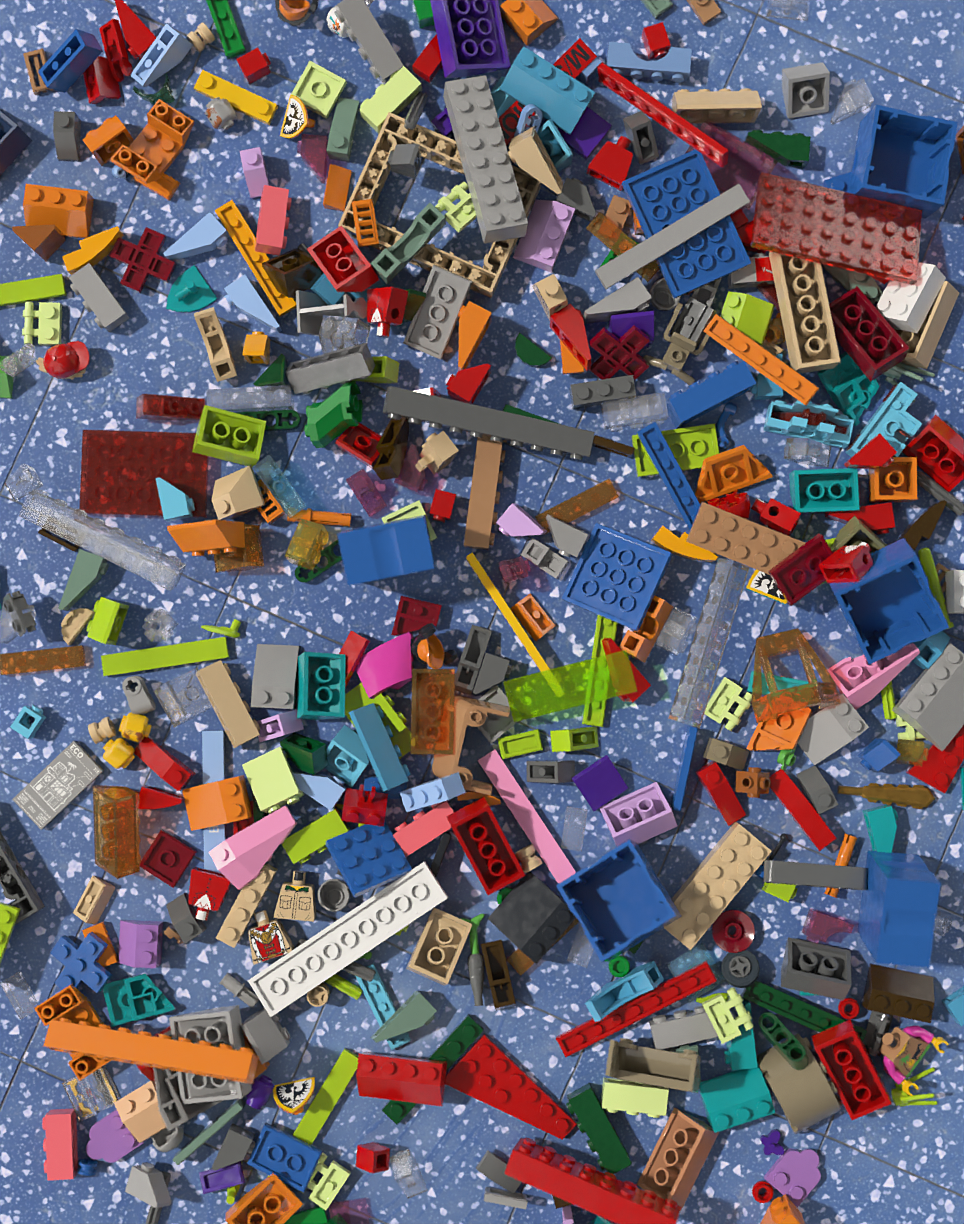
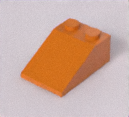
M470 301L467 306L463 305L458 313V370L467 369L491 324L492 312Z
M244 775L182 789L191 831L243 820L253 816Z
M272 1173L242 1196L226 1212V1222L228 1224H284L303 1203L275 1173Z
M784 1194L782 1197H777L772 1201L760 1224H805L802 1213L788 1196Z

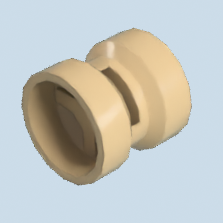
M203 22L197 26L196 31H191L186 35L199 53L205 49L207 43L211 44L216 40Z
M109 716L103 718L99 723L93 722L88 725L89 734L95 744L102 742L106 737L112 738L117 735L115 726Z
M533 844L514 853L517 860L521 861V868L524 873L542 864L540 857H537Z
M322 982L307 992V1000L312 1006L320 1007L326 1003L330 995L328 985Z

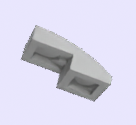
M531 538L521 553V556L557 580L569 563L566 559L554 553L550 548L534 538Z

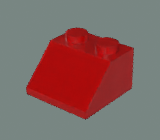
M487 363L459 370L456 375L452 374L446 384L448 386V397L455 401L473 404L491 374V365Z

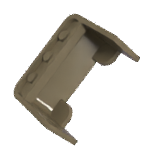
M620 1038V1042L610 1039L605 1075L621 1080L698 1093L701 1057L697 1055V1051L684 1049V1053H675L633 1045V1040Z

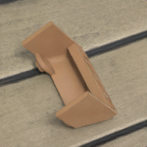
M459 695L451 696L445 705L432 771L438 778L459 772L465 790L491 795L492 783L474 780L471 771L466 767L458 766L467 725L473 727L481 726L486 720L487 712L509 717L510 707Z

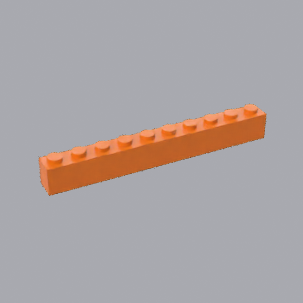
M60 1018L59 1021H50L43 1045L53 1051L253 1084L259 1057L253 1054V1050L241 1047L237 1051L232 1050V1046L220 1044L219 1047H213L212 1043L206 1041H199V1044L191 1043L192 1040L181 1037L176 1041L171 1040L172 1037L159 1034L158 1037H152L149 1032L139 1031L138 1034H134L126 1028H119L116 1031L111 1030L112 1027L99 1024L97 1028L91 1027V1023L79 1021V1024H73L72 1020Z

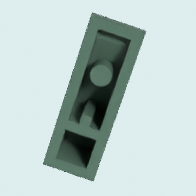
M340 97L338 99L326 150L329 159L345 162L350 160L360 103L358 100Z
M79 549L58 609L68 611L102 578V575L106 574L109 567L107 558Z
M415 991L371 1038L377 1043L420 1028L424 1024L428 1025L435 1018L434 1014L437 1010L420 992Z

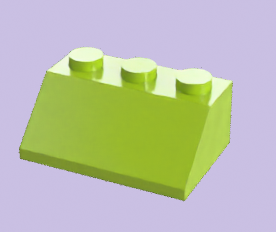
M204 405L192 452L245 466L251 465L254 468L260 458L266 421Z

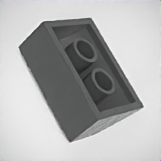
M788 937L781 968V987L844 1000L851 988V951Z

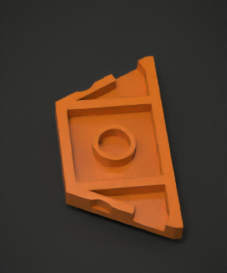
M741 445L704 459L695 496L699 503L772 478L773 476L745 445Z
M771 697L746 749L749 751L794 750L812 714V710L806 703Z

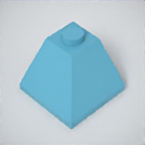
M344 725L326 749L328 766L325 769L352 788L369 761L359 735Z

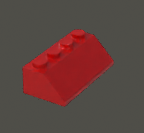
M370 1052L359 1053L356 1073L359 1096L443 1106L447 1062Z

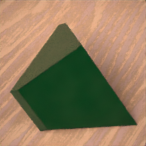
M282 353L253 383L258 390L288 389V378L285 374L288 368L287 359Z

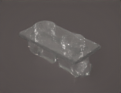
M25 343L22 348L10 356H6L0 362V369L13 378L38 360L33 356L34 345Z

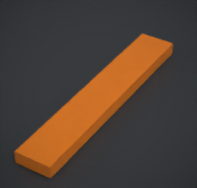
M715 314L703 331L807 406L819 390L816 385L717 314Z

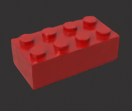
M485 797L446 816L487 895L525 876Z
M851 1019L812 1036L814 1048L851 1120L892 1104L888 1091Z

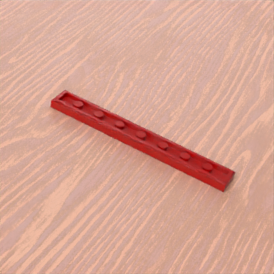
M603 62L597 67L598 81L720 167H724L728 163L727 148Z
M706 960L659 984L655 989L624 1003L602 1020L595 1022L592 1018L556 1036V1040L565 1057H568L716 982L717 979Z

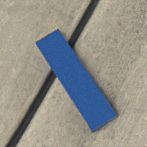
M687 726L670 807L673 810L680 811L682 809L698 732L696 727Z

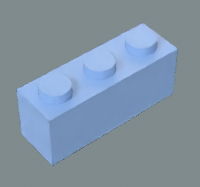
M459 772L403 790L400 792L406 812L452 799L466 792Z

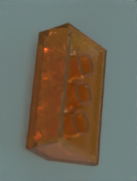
M412 669V755H454L455 669Z
M95 785L93 786L95 864L117 879L140 872V798L138 793L123 786Z

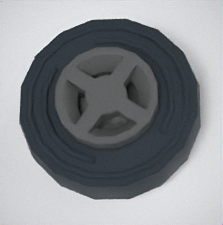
M744 950L738 953H727L722 961L721 970L727 983L733 987L745 988L755 983L759 977L760 967L755 955L748 950Z

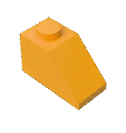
M256 331L252 332V335H246L243 356L249 364H270V338L264 332Z

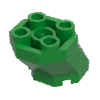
M355 381L343 384L324 401L313 403L306 407L308 420L304 431L306 437H310V441L316 448L326 447L348 427L358 426V422L362 421L363 402L358 400L357 394H361V391Z

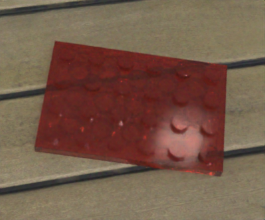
M83 430L79 513L163 516L156 478L160 477L188 495L189 499H193L195 510L192 511L193 517L206 518L209 456L192 452L196 433Z

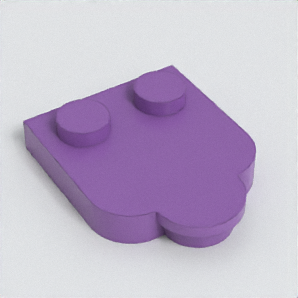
M116 1109L91 1127L89 1131L91 1140L87 1143L86 1152L92 1159L103 1158L105 1161L112 1163L118 1161L145 1141L139 1143L123 1124Z
M793 1148L787 1149L764 1175V1179L781 1194H786L793 1204L798 1207L820 1181L821 1174L817 1168L819 1157L812 1149H804L801 1152Z

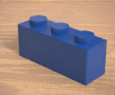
M76 29L38 72L47 88L65 93L103 50L93 34Z

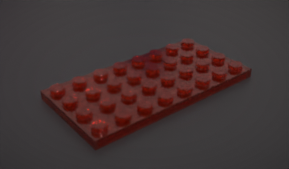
M761 172L758 178L751 247L914 285L918 277L922 210Z

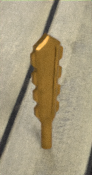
M870 783L868 786L863 787L839 785L837 790L838 794L861 796L866 798L868 802L876 803L879 800L882 804L891 805L896 803L897 806L901 807L911 805L915 809L927 808L935 800L929 788H925L923 785L909 787L907 784H898L897 787H894L892 784L879 786L877 783Z

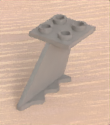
M298 290L296 291L298 333L331 338V319H364L367 317V302L362 297L357 298L353 302L346 294L343 295L344 304L328 305L317 294Z

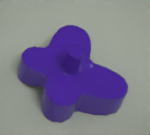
M777 1129L770 1131L767 1136L762 1135L760 1137V1141L764 1145L763 1152L765 1155L774 1153L780 1156L784 1154L783 1147L778 1143L780 1132Z

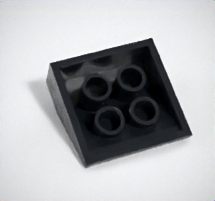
M531 871L525 874L488 917L490 922L536 964L576 919L567 903Z

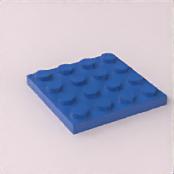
M596 523L563 594L562 600L638 632L673 554Z

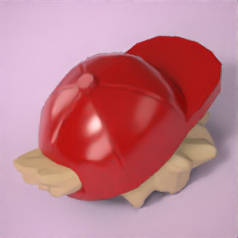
M74 341L49 348L44 358L39 357L36 363L40 366V371L48 373L54 378L73 380L75 377H83L90 361V355L83 342Z

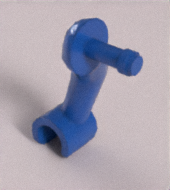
M732 402L725 404L723 412L715 425L718 447L726 448L729 444L724 427L729 414L734 416L737 410V405Z

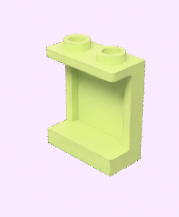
M278 747L242 765L260 811L269 814L277 811L283 805L297 803L300 801L299 798L304 796L288 763L287 758L289 756L282 747Z

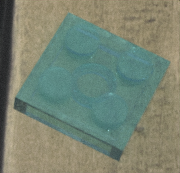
M700 943L667 964L675 977L707 960L717 981L687 996L689 1002H692L725 981L721 971L703 943Z

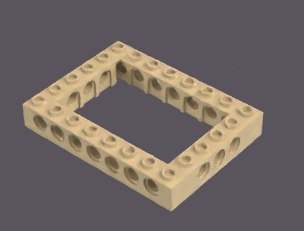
M389 112L338 227L342 225L348 235L357 240L352 202L373 199L375 206L391 171L390 164L388 163L389 154L395 150L398 144H419L422 157L465 175L456 141L418 124L414 130L406 129L404 127L405 119ZM512 165L526 218H528L542 183L524 170ZM370 209L358 210V212L369 211ZM369 217L359 218V221L370 219ZM376 220L379 245H373L372 247L383 251L385 248L394 245L404 234L397 231L395 227L389 228L378 223ZM372 225L360 227V230L371 229ZM373 234L361 235L362 239L374 237ZM518 238L493 242L489 253L484 257L483 267L473 264L471 260L468 262L456 257L452 252L447 253L435 248L434 244H426L409 263L430 272L433 265H437L473 281L471 290L492 298Z

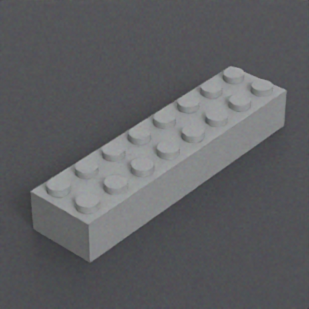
M486 75L445 82L443 97L484 244L524 237L528 221Z

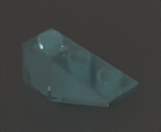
M268 455L253 466L256 473L289 518L307 507L271 455Z

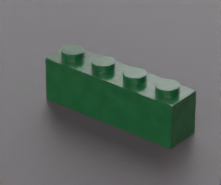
M590 1083L568 1094L569 1102L566 1105L572 1115L576 1114L579 1119L576 1123L581 1133L586 1132L589 1138L587 1144L592 1153L597 1152L600 1158L597 1162L601 1170L614 1175L632 1164L631 1158Z

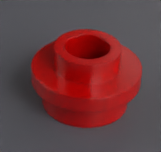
M847 997L839 1002L838 1011L843 1018L854 1019L859 1014L860 1006L855 999ZM850 1004L852 1009L845 1011L846 1005Z
M758 1181L752 1188V1195L757 1202L767 1203L772 1199L774 1191L770 1183ZM761 1188L766 1189L764 1194H759Z

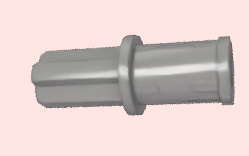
M229 973L219 983L232 992L234 998L237 996L251 1008L259 1001L258 996L244 986L245 983L241 984Z

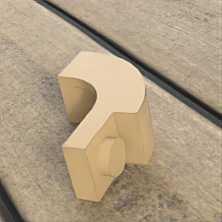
M214 307L194 313V318L204 340L210 365L217 382L237 376L230 347Z

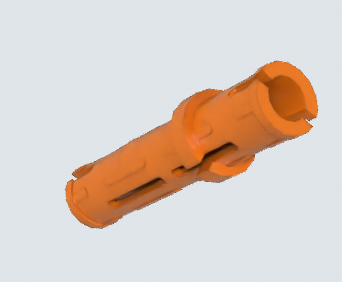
M288 508L287 521L306 523V525L317 523L350 527L351 513L315 511L312 508H307V510Z
M844 834L835 865L848 866L858 838ZM826 888L824 894L838 898L840 889Z

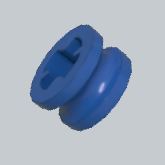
M86 1158L79 1160L78 1164L80 1167L77 1168V1173L85 1176L96 1174L95 1167L98 1166L96 1160Z

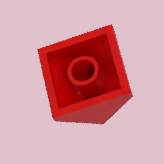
M359 423L358 426L348 427L336 440V445L344 452L373 469L380 455L376 446L382 436Z

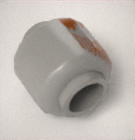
M217 97L206 105V117L215 129L223 128L225 131L234 125L233 121L236 118V112L227 99Z

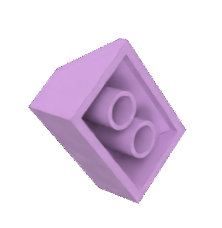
M535 200L528 218L526 234L520 238L513 258L552 273L573 220L575 208L557 201Z
M657 782L599 808L617 847L629 839L639 844L677 827L673 812Z

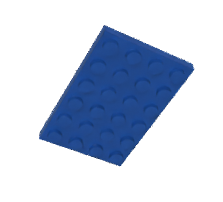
M696 149L622 182L624 191L646 239L720 195L702 153ZM730 215L656 259L674 299L751 264Z

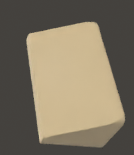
M92 875L73 914L85 923L97 924L115 887Z

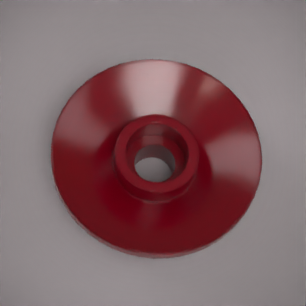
M727 910L721 913L714 921L712 935L715 943L722 950L738 953L751 945L755 935V928L752 920L745 913L738 910ZM732 926L736 928L734 934L729 933V928Z

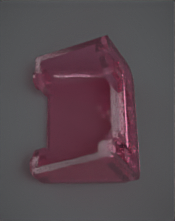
M706 120L702 123L699 130L728 149V163L724 167H720L702 154L717 189L726 192L740 184L750 200L749 204L741 209L745 210L747 208L749 210L778 161L713 122ZM689 146L686 153L695 150V148Z

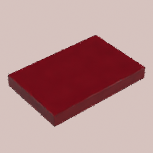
M820 533L768 571L790 606L794 605L825 581L819 564L832 555L833 552Z

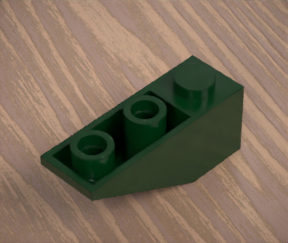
M752 130L745 137L747 144L783 166L805 168L809 162L810 136H805L802 133L784 135L783 132L779 131L772 132L771 134L763 133L761 130Z

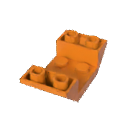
M160 99L147 113L148 124L129 147L122 144L110 159L112 163L146 184L161 178L183 150L194 125L192 119Z
M72 984L34 1008L45 1026L50 1024L51 1020L59 1021L60 1018L72 1020L73 1024H79V1021L92 1024L91 1027L97 1028L99 1024L104 1025L89 999ZM69 1053L72 1060L68 1064L80 1081L111 1060Z

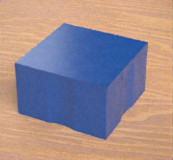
M876 105L859 124L846 202L877 209L903 208L905 211L902 214L926 219L942 207L945 202L949 178L948 167L954 148L958 122L932 116H917L904 110Z
M425 515L345 530L337 534L348 586L435 568Z
M904 538L871 553L873 565L859 582L829 583L854 638L869 665L898 652L908 644L922 641L949 628L937 600L929 589L928 579L917 555Z
M630 839L603 855L595 864L581 869L556 885L571 912L580 921L587 939L601 962L613 960L682 917L640 847Z
M868 850L865 867L868 868L867 890H862L857 932L875 963L929 968L941 883L928 870L925 862L919 855Z

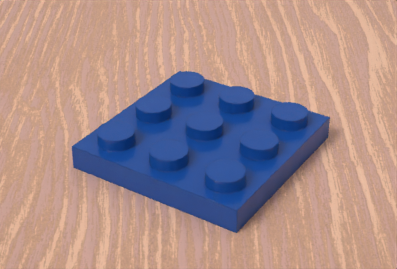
M385 820L384 827L365 824L326 840L325 845L354 898L399 879L412 870Z

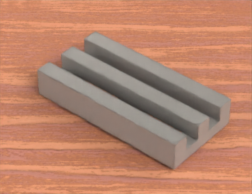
M485 1187V1202L521 1209L527 1208L528 1200L526 1194L517 1192L513 1194L507 1190Z

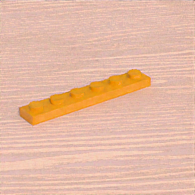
M233 200L215 210L217 216L279 316L282 317L297 307L295 300L279 293L263 269L262 263L268 261L269 258L266 253L254 251L256 237Z

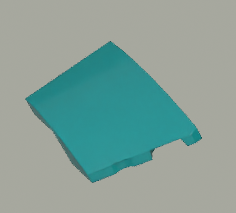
M844 352L839 356L840 363L836 367L820 370L817 374L841 412L847 415L849 419H853V426H857L860 423L859 418L862 412L868 408L871 398L876 394L880 386L876 378L870 381L848 353Z
M146 974L109 982L103 988L112 1027L175 1010L171 1002Z

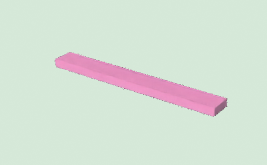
M496 749L478 760L479 764L558 884L575 874L576 871Z

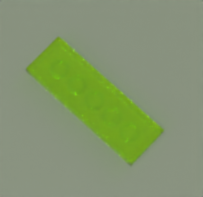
M627 649L503 681L514 722L638 691Z

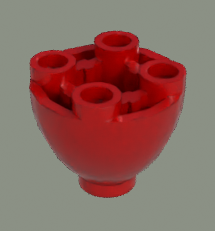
M738 490L727 493L725 497L713 498L708 501L709 505L747 520L749 518L751 507L750 498L747 493H738Z

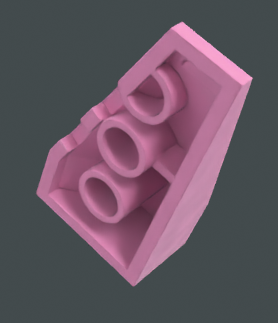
M911 643L901 648L898 652L870 665L864 655L853 659L848 657L826 670L840 693L844 694L855 710L872 700L920 653V650L914 643Z
M284 806L226 839L212 849L209 854L218 870L238 890H241L258 877L262 867L267 861H270L273 857V852L279 844L285 841L297 823L288 807Z

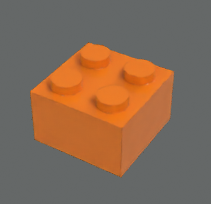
M892 457L894 461L886 468L881 466L878 469H868L869 502H913L917 500V457Z

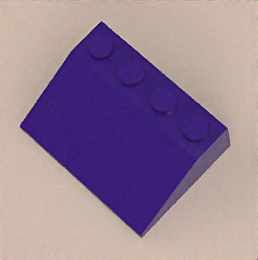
M430 0L445 78L467 77L509 69L511 67L498 0Z

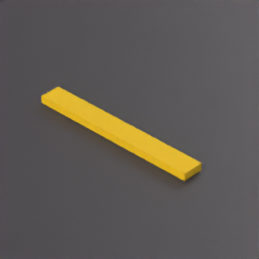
M473 552L467 555L466 560L556 696L561 697L564 695L565 691Z

